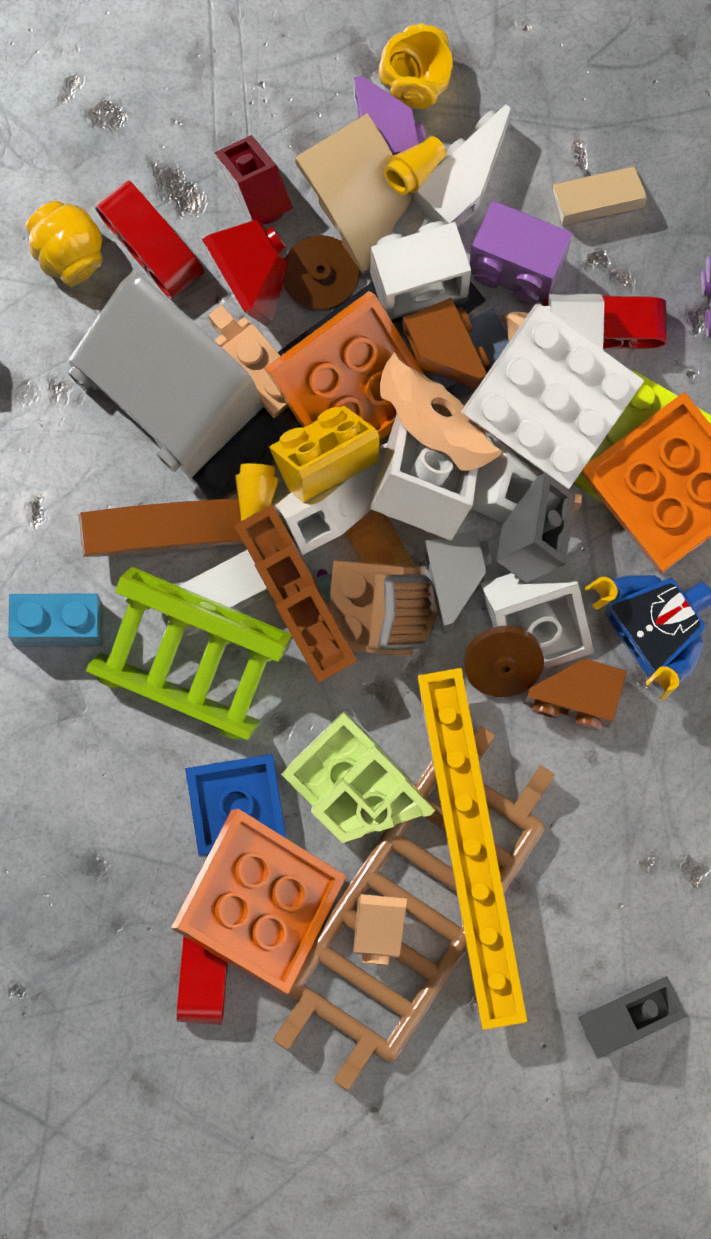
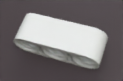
M248 550L179 585L184 589L236 611H240L271 595L256 570L255 563ZM193 625L185 627L183 636H191L202 631V629Z

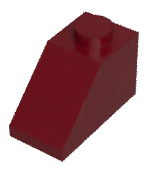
M252 135L214 152L242 210L250 221L257 219L262 224H269L281 218L283 213L293 209L277 165Z

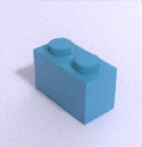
M98 593L9 594L8 638L15 647L102 646L103 603Z

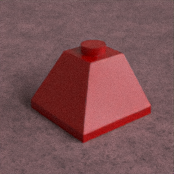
M256 219L211 233L202 238L243 311L265 326L271 324L274 321L288 262L281 252L287 247L275 227L272 226L268 229Z

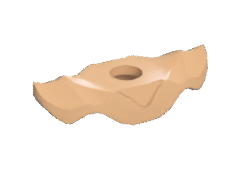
M395 352L392 354L382 372L380 396L394 405L399 420L413 437L431 449L446 453L452 458L458 469L462 471L482 467L501 454L502 450L493 444L487 432L460 413L464 405L449 393L443 385L433 382L425 375L409 367ZM432 404H434L440 414L433 409Z

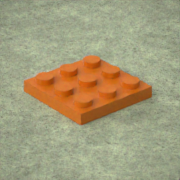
M370 291L264 368L302 428L317 421L318 416L325 410L345 405L377 430L379 441L391 433L397 414L394 405L380 396V382L387 361L395 352L409 367L424 375L380 301Z
M683 392L586 464L580 473L660 575L711 538V424L689 396Z
M240 809L231 810L171 929L281 995L289 994L346 875Z

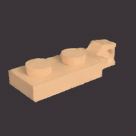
M220 305L208 315L210 318L209 323L220 335L214 341L249 373L256 385L264 408L275 418L289 406L264 368L278 359L280 355L253 323L250 324L245 317L236 322L229 312Z

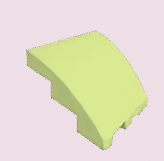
M345 711L281 772V775L312 805L311 813L342 843L361 838L365 834L392 828L396 824L421 816H429L435 811L433 805L412 781Z

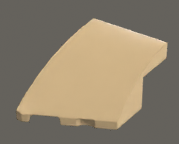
M368 113L295 157V164L318 196L319 205L342 237V245L363 275L369 272L371 268V246L377 245L379 239L393 233L398 220L404 215L413 200L411 192L407 195H400L387 183L384 176V168L388 165V160L393 154Z

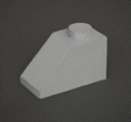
M477 530L455 534L452 540L441 537L425 541L424 551L443 633L453 630L481 587L480 583L484 582L486 568L492 566L487 541L479 542Z

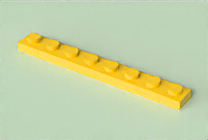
M462 668L418 675V685L481 1028L484 1031L527 1023Z

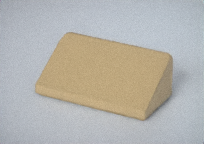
M635 166L552 185L562 226L645 207L647 200Z

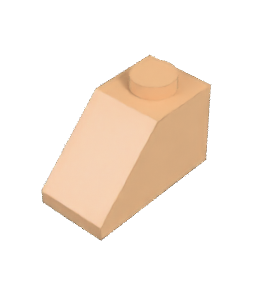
M360 895L357 902L353 954H361L362 963L389 965V957L398 958L400 956L407 904L406 898Z

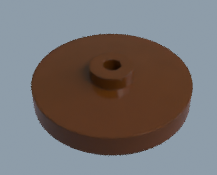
M325 235L307 237L296 243L285 257L288 262L283 280L285 290L289 297L304 309L315 312L334 310L351 298L357 288L359 268L342 245V241L337 238Z
M498 626L480 633L471 641L464 655V667L466 676L475 689L489 696L509 697L526 691L537 682L544 668V656L539 641L527 630L515 626Z

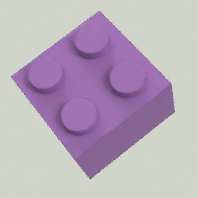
M492 200L471 247L469 263L471 274L474 275V279L484 286L497 288L499 285L514 291V296L529 304L542 303L544 299L549 297V294H552L567 259L573 232Z

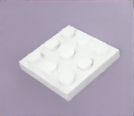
M535 304L460 413L543 473L546 472L569 489L644 380L544 306Z

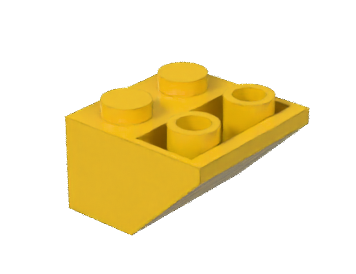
M345 405L325 410L318 416L317 421L304 428H294L285 432L280 437V441L269 446L288 490L303 503L379 462V435L377 430Z

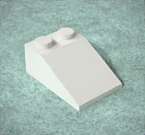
M432 404L433 409L440 414L434 404ZM396 414L376 477L370 509L423 529L428 533L452 540L473 505L478 468L467 471L458 469L452 458L446 453L431 449L413 437L405 429L399 420L398 414Z

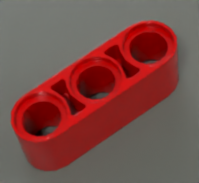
M126 180L94 205L102 221L168 298H174L205 273L201 263L130 180Z
M602 296L604 300L603 349H654L667 344L666 300L649 296ZM549 297L542 301V306H548Z
M184 936L177 1000V1022L222 1025L228 963Z

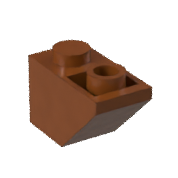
M450 297L403 317L402 331L420 369L477 389L487 375L486 372L491 367L481 346L475 348L468 333L473 332V328L463 307L457 309Z
M584 658L531 687L525 704L532 705V712L538 715L557 719L560 713L576 718L575 724L577 726L600 731L601 726L609 728L614 720L627 671Z

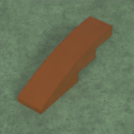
M239 499L170 502L81 512L79 514L82 555L83 557L166 555L171 550L213 549L218 545H243L244 543L234 525L241 522Z
M274 504L234 525L255 563L256 570L276 603L275 607L318 683L356 663L358 660Z

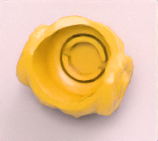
M419 23L407 26L402 33L395 34L387 42L381 54L378 76L381 84L390 90L392 96L412 109L424 110L436 103L438 95L447 89L453 67V56L449 48L447 34L435 26Z
M50 201L39 207L25 223L27 234L30 236V254L35 260L39 261V267L46 275L59 278L67 286L74 287L86 281L101 266L103 261L100 253L102 244L101 232L85 209L69 203L64 204L60 201Z

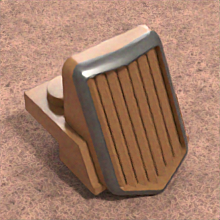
M333 560L329 606L352 651L387 655H413L414 649L425 645L438 616V607L432 581L429 577L421 575L422 568Z

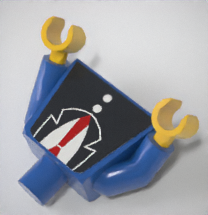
M656 575L622 576L614 579L605 576L599 577L585 587L586 591L593 589L600 595L601 599L592 604L593 608L599 610L609 602H612L606 607L605 617L647 676L646 685L649 686L652 682L659 683L664 689V693L659 699L662 701L666 700L678 685L693 673L704 648L701 635L706 630V626L698 614L711 606L710 588L701 581L683 593L672 577L663 581Z

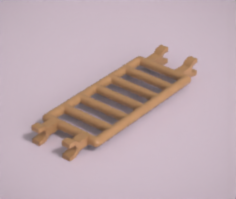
M482 726L479 727L474 735L479 761L496 736ZM431 761L415 786L435 808L431 815L424 818L445 831L441 807L428 799L437 786L433 761ZM542 765L538 767L516 803H513L483 783L487 806L524 830L510 853L494 843L498 866L500 867L503 893L506 892L545 831L544 823L530 814L555 776L554 773ZM414 819L396 824L394 827L385 830L322 925L289 994H287L298 1003L273 1038V1041L289 1051L312 1014L315 1013L357 1041V1045L333 1079L334 1082L349 1091L373 1053L387 1062L394 1061L398 1057L467 951L463 925L461 927L379 873L392 852L395 851L456 891L452 867L403 836ZM368 888L381 896L406 898V912L451 942L437 964L405 943H401L400 956L395 959L426 979L412 1002L330 948L344 925L355 932L357 911L354 909L357 906L358 898L361 894H365ZM319 962L402 1017L387 1040L305 985Z

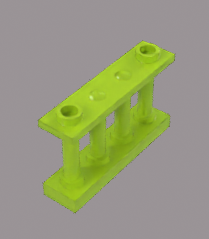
M132 566L120 577L115 593L126 597L125 601L128 603L110 655L108 656L100 652L88 664L86 672L97 676V680L103 685L112 688L124 687L217 727L220 734L227 738L249 740L257 730L261 720L247 715L265 665L272 660L277 662L281 660L291 644L293 638L291 633ZM153 608L167 614L166 618L169 622L150 673L127 664L126 660L144 611ZM193 625L207 631L209 641L192 686L188 690L167 681L166 678L185 627ZM233 642L247 648L250 657L231 707H228L206 696L225 646Z

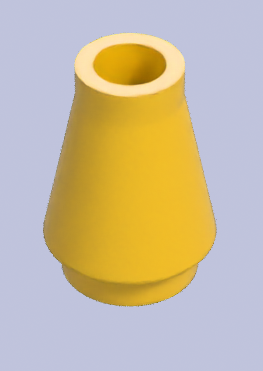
M430 136L424 142L390 157L388 165L384 168V176L387 183L400 195L417 192L439 162L447 156L445 146L438 138Z
M241 464L240 474L235 475L241 521L272 504L279 478L275 477L274 466Z

